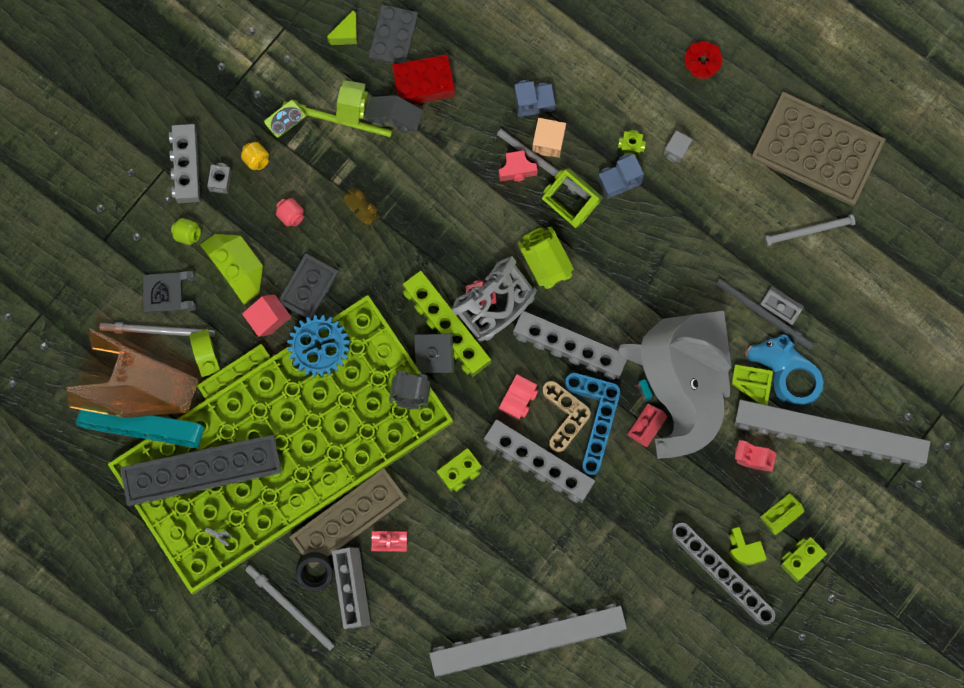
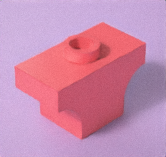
M524 150L506 153V165L499 169L500 182L513 179L514 181H522L525 177L537 176V165L526 159Z

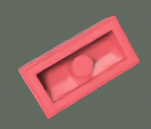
M648 403L627 435L641 445L648 447L666 420L667 415L663 410Z

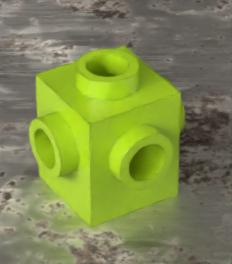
M635 130L625 131L624 136L619 138L618 148H621L620 156L635 154L636 158L639 159L640 152H644L646 141H642L643 134H639Z

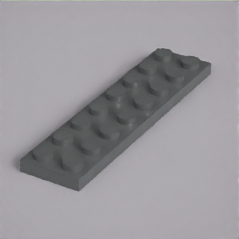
M274 435L120 467L128 507L282 474Z

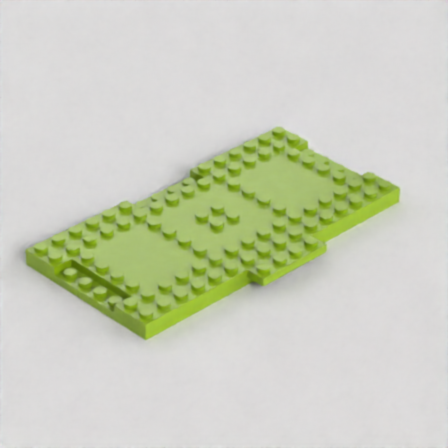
M368 295L332 318V324L338 321V328L344 327L345 330L342 334L348 333V337L344 340L350 341V345L345 346L350 349V352L344 353L348 360H341L344 366L337 365L338 372L332 369L331 376L324 372L323 378L320 376V373H317L314 378L312 372L306 376V369L300 372L298 370L300 364L294 366L293 362L296 359L289 358L293 352H288L286 348L271 358L263 345L260 344L197 385L206 401L176 419L197 423L204 427L199 447L193 448L146 439L108 464L124 489L120 467L274 435L282 474L134 505L192 595L291 531L293 527L352 488L358 487L383 468L385 469L453 424L452 418L431 387L426 408H423L424 405H421L419 409H406L398 407L395 401H393V404L389 402L392 378L397 375L398 371H405L409 375L415 376L421 374V372ZM322 330L319 333V336L321 338H326L329 336L330 332L327 330ZM304 337L301 344H310L311 338ZM332 339L328 343H333L335 340ZM316 343L315 348L321 350L322 345H320V343ZM331 347L327 349L326 354L332 356L337 350ZM311 355L308 358L310 363H315L318 360L317 355ZM210 528L216 532L226 531L233 538L227 537L225 541L229 545L225 546L217 537L205 532V529Z

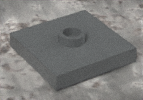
M452 333L414 335L416 367L421 373L454 372Z

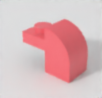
M739 440L738 446L735 449V459L738 464L757 470L773 471L777 453L769 448L756 447L747 441Z

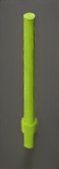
M300 104L308 116L391 138L392 130L360 121L359 125L336 122V115L307 108L306 105Z

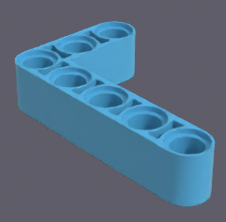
M572 373L566 378V390L576 395L600 401L582 465L583 473L588 477H593L598 474L620 396V388L614 383ZM576 379L579 382V386L571 387L569 381ZM594 384L597 386L598 391L594 393L589 392L587 386ZM612 389L616 392V396L610 398L606 395V391ZM609 408L611 415L604 416L601 413V409ZM603 426L606 428V433L603 435L598 434L596 428ZM598 444L601 447V451L594 453L591 450V446ZM587 463H594L596 470L593 472L586 469Z

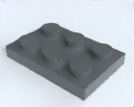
M382 5L369 59L391 64L407 62L418 12Z
M305 253L280 296L279 301L288 310L305 319L309 317L312 321L339 271Z

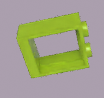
M570 168L564 171L560 170L555 176L556 181L554 184H549L543 191L545 195L541 199L577 228L582 225L603 197ZM568 177L591 196L576 217L553 198V195Z

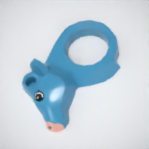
M783 334L761 344L747 347L745 355L750 361L759 362L775 372L774 390L782 403L786 400L793 405L803 406L814 403L823 390L822 374L814 364L794 349L795 344L790 340L789 336ZM793 370H805L811 374L815 382L812 394L801 398L792 395L788 391L786 377Z

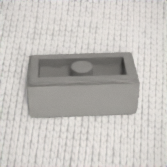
M773 286L760 304L791 325H793L804 308L803 305Z

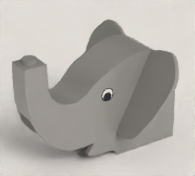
M724 311L664 318L648 331L643 338L642 345L622 344L619 346V354L622 357L643 365L646 377L655 395L672 415L674 422L672 434L668 437L655 439L657 458H673L687 455L709 444L718 433L723 422V396L725 398L730 396L728 372L731 369Z

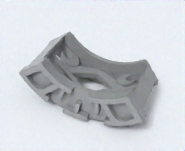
M512 256L497 262L493 270L485 278L487 282L482 287L478 288L476 286L466 294L456 298L452 311L454 314L461 317L476 336L478 342L488 341L493 338L496 333L514 321L535 299L534 296L537 289L535 287L532 288L515 266L516 260ZM503 283L502 286H504V288L499 289L500 284ZM493 291L498 294L508 292L505 311H487L491 305L490 294ZM485 299L484 306L479 304V302ZM466 310L471 311L474 315L470 317ZM482 316L479 323L483 325L485 322H488V325L480 329L475 321Z

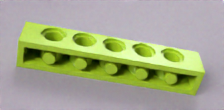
M419 271L403 283V294L408 300L412 299L416 304L414 308L420 315H425L427 318L426 323L431 330L435 328L439 334L452 333L453 337L460 336L463 339L459 344L453 343V354L455 360L458 358L461 361V368L467 375L470 373L474 377L491 364L489 356L422 271ZM423 291L427 293V297L419 299L417 294ZM432 306L439 308L436 314H431L428 310ZM443 321H448L451 326L443 329L440 327V324ZM465 351H472L474 356L471 359H467L463 354Z

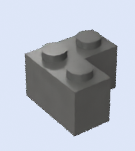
M396 95L371 97L365 118L372 121V124L375 126H395L399 132L408 133L409 131H417L423 110Z

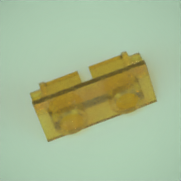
M349 189V193L343 197L344 203L353 212L358 208L360 209L356 216L364 225L369 226L373 223L372 219L380 218L377 214V209L372 204H368L364 199L365 195L360 190Z

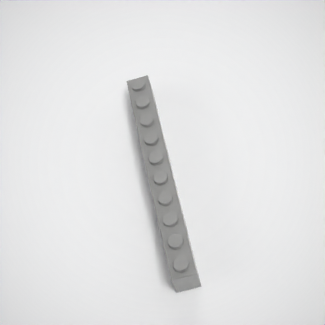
M744 400L738 402L734 425L738 426L737 429L749 431V429L757 430L756 433L761 435H768V433L776 434V438H794V441L798 443H806L808 441L814 443L813 445L816 447L824 448L825 445L831 446L835 451L844 452V450L852 451L851 454L863 456V454L871 455L870 458L876 460L886 458L890 459L889 462L894 464L908 463L909 467L920 468V466L926 465L931 442Z
M616 604L604 606L605 610L597 612V608L585 611L586 615L578 616V613L567 615L566 620L559 621V618L547 620L548 624L540 626V623L528 625L529 629L521 630L520 627L510 629V633L505 635L497 632L490 634L491 638L483 640L482 637L471 639L472 643L464 644L461 641L453 643L452 648L445 649L444 646L433 648V652L429 654L434 675L439 677L625 631L627 627L621 606L616 607Z

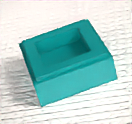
M643 379L637 385L644 402L651 400L653 395L647 381Z

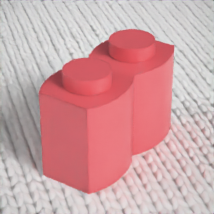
M517 374L499 410L517 420H520L521 416L525 418L530 409L527 406L529 401H534L539 392L536 390L537 384Z

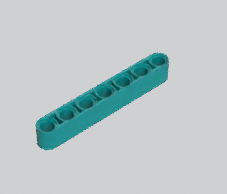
M89 404L81 405L75 422L78 426L85 429L193 448L199 447L204 432L203 426L193 422Z

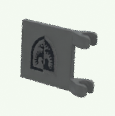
M185 271L181 273L143 275L144 313L194 311L196 304L193 301L182 302L181 281H194L195 274L192 271Z

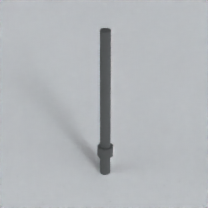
M721 278L716 283L724 291L789 335L790 339L794 342H799L809 350L814 346V343L802 336L803 333L789 327Z

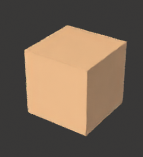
M538 118L532 151L543 156L560 158L566 123Z

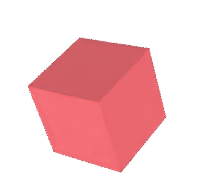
M276 295L262 296L242 313L258 337L272 335L291 318Z

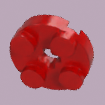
M705 41L693 43L686 52L684 59L685 67L695 78L709 79L713 77L722 65V54L719 51V47ZM705 56L708 61L703 65L701 61H698V58Z

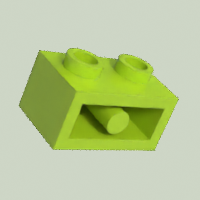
M467 448L437 471V475L450 492L453 490L457 492L465 486V481L469 478L474 480L481 474L482 466Z
M811 537L807 540L803 538L796 545L798 549L793 554L789 551L782 558L784 562L780 566L796 583L827 555Z

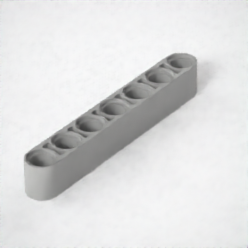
M678 523L675 525L671 533L672 538L757 623L765 626L774 621V610L687 524ZM683 528L686 531V536H677L676 529ZM694 541L699 543L700 550H691L690 543ZM706 555L713 557L714 563L712 565H707L704 562ZM720 569L727 571V579H721L718 576ZM734 583H739L742 586L741 593H735L732 590ZM748 597H753L756 600L755 607L747 605L746 599ZM762 611H767L770 614L769 621L761 619L760 614Z

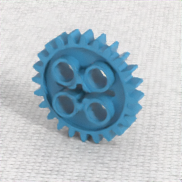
M314 315L313 321L306 317L307 323H303L300 320L301 327L294 326L296 333H290L293 340H288L287 342L292 347L287 348L288 352H293V354L289 358L296 359L293 362L294 366L300 364L298 368L300 372L306 369V376L310 372H312L314 378L317 373H320V376L323 378L324 372L331 376L332 369L338 372L337 365L344 366L341 361L342 359L348 360V357L344 354L350 352V349L345 347L350 345V341L344 340L348 337V333L342 334L345 330L344 327L338 328V321L332 324V317L325 321L324 315H322L320 320ZM322 330L330 332L326 338H321L319 333ZM304 337L311 338V343L308 345L301 344V341ZM332 339L335 340L333 343H328ZM316 343H320V345H322L321 350L315 348ZM335 348L337 351L334 355L329 356L326 354L327 349ZM317 355L318 360L315 363H310L308 361L309 356Z

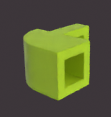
M208 329L189 334L201 376L204 377L219 372L220 368Z
M740 527L730 531L729 540L736 549L730 550L729 554L735 562L744 566H751L767 560L761 541L745 545Z

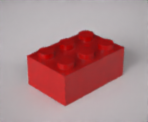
M448 55L392 65L397 96L411 104H419L455 97Z

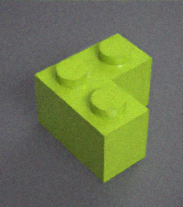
M343 80L337 100L336 122L359 125V120L364 118V106L368 98L365 84Z

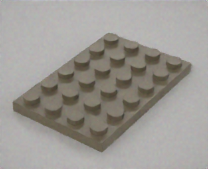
M782 92L751 159L854 207L886 139Z

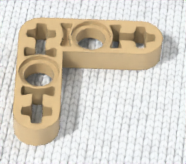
M549 381L543 386L544 397L568 415L567 419L552 436L549 444L553 452L561 453L589 420L590 409L559 384ZM554 386L555 392L558 395L560 391L563 393L562 395H560L558 401L554 400L557 398V396L553 393H551L550 395L547 394V387L552 388ZM564 397L572 400L570 407L562 406L561 400ZM585 410V415L587 417H581L579 419L578 423H581V425L579 426L576 423V421H574L578 417L577 411ZM567 424L575 426L573 434L565 432L564 427ZM561 432L565 437L569 438V440L567 441L564 438V440L562 441L563 447H557L556 449L554 447L555 443L553 441L560 440L562 435H559V433Z

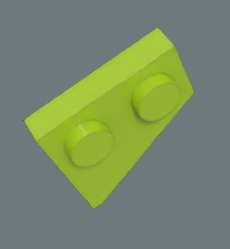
M734 365L731 384L756 403L768 406L773 371Z

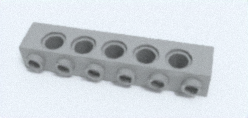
M525 311L521 313L513 331V335L516 336L517 340L524 343L526 341L531 342L535 348L544 350V348L550 350L551 354L561 358L564 356L569 358L568 361L575 365L581 363L587 366L586 369L595 373L600 371L604 373L606 378L611 380L615 378L619 380L627 362V359L622 357L618 350ZM532 328H537L540 334L532 336L529 331ZM554 335L558 341L556 343H549L547 337ZM573 343L575 349L568 351L565 348V344ZM585 350H589L593 353V356L585 358L582 353ZM608 358L611 364L604 366L600 363V360Z
M497 419L484 438L487 448L494 452L496 450L503 453V458L510 462L512 460L519 463V468L525 472L532 471L536 474L535 478L541 482L546 480L551 483V488L559 493L562 491L567 493L568 498L575 503H578V501L583 503L595 483L590 477ZM508 438L511 444L508 447H503L500 444L501 439ZM524 448L527 451V455L519 457L516 451ZM540 458L543 460L544 465L539 468L535 467L533 461ZM551 469H558L560 476L553 478L550 476L549 471ZM574 479L577 485L574 488H569L566 485V481Z

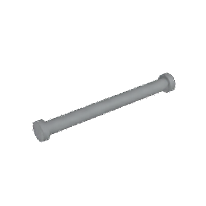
M850 214L845 218L773 236L765 235V243L768 247L772 243L849 224L852 226L855 225V218L853 214Z

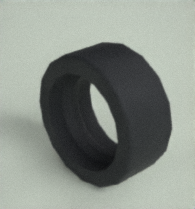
M310 552L300 558L296 566V579L301 587L315 592L325 589L331 583L333 565L326 555L319 552ZM310 562H319L324 565L326 575L318 582L309 581L303 575L304 566Z

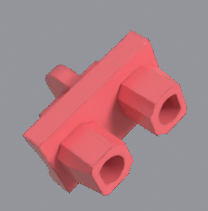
M372 531L371 551L407 552V532Z

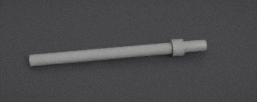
M503 129L498 131L497 135L518 151L524 150L525 156L554 177L558 174L559 170ZM570 178L565 180L564 184L568 186L571 192H576L585 200L591 197Z
M115 322V324L100 323L101 331H115V333L119 334L133 332L190 336L189 334L206 330L124 324V322ZM208 330L210 337L215 338V330Z
M251 565L246 568L245 571L256 580L255 583L260 588L263 587L329 651L334 648L335 644L268 582L269 579L264 574L261 575Z

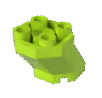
M547 227L548 230L546 231L543 228H538L524 235L522 243L520 241L517 243L539 286H544L545 289L552 288L555 283L561 280L570 279L573 276L571 272L574 270L552 227Z

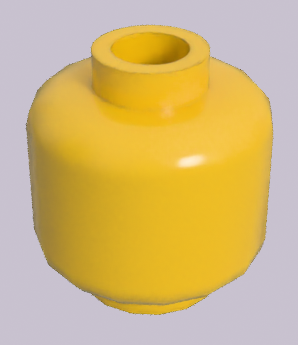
M252 142L243 147L241 159L250 169L261 170L268 164L269 153L260 143Z

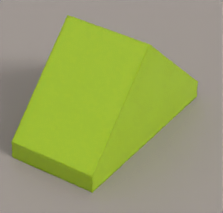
M354 11L327 36L330 45L357 44V18Z

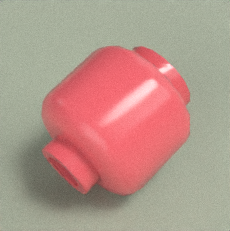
M293 198L282 199L277 204L276 216L286 226H297L303 220L304 209Z

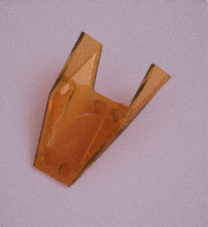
M89 328L88 332L92 349L118 353L119 356L109 382L66 388L70 408L124 418L187 413L189 411L199 382L198 378L144 351Z

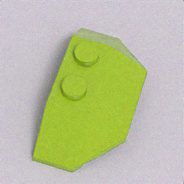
M214 234L200 244L244 305L260 294L263 265L241 236Z

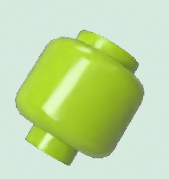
M181 218L172 225L171 233H173L175 241L192 245L199 240L201 229L197 222Z

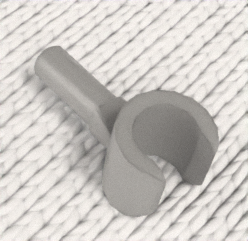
M210 528L205 529V532L217 537L225 546L229 545L225 539L227 537L233 538L226 531L216 532Z

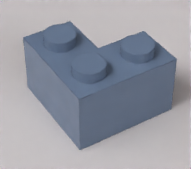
M528 80L515 84L514 98L518 117L555 111L556 105L552 84L540 83L534 87V82H529Z
M629 154L624 155L618 159L616 167L612 169L607 167L600 171L598 181L607 199L642 184L644 173L635 154L631 156Z

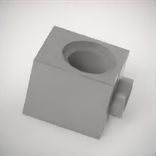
M676 130L665 148L664 155L673 163H681L693 139Z
M223 163L211 165L207 185L209 191L228 194L232 174L228 165ZM219 174L225 175L221 181L215 180Z

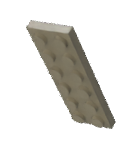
M383 468L289 538L302 555L310 552H319L329 558L332 555V551L344 547L407 499ZM310 562L308 564L314 569L320 563Z

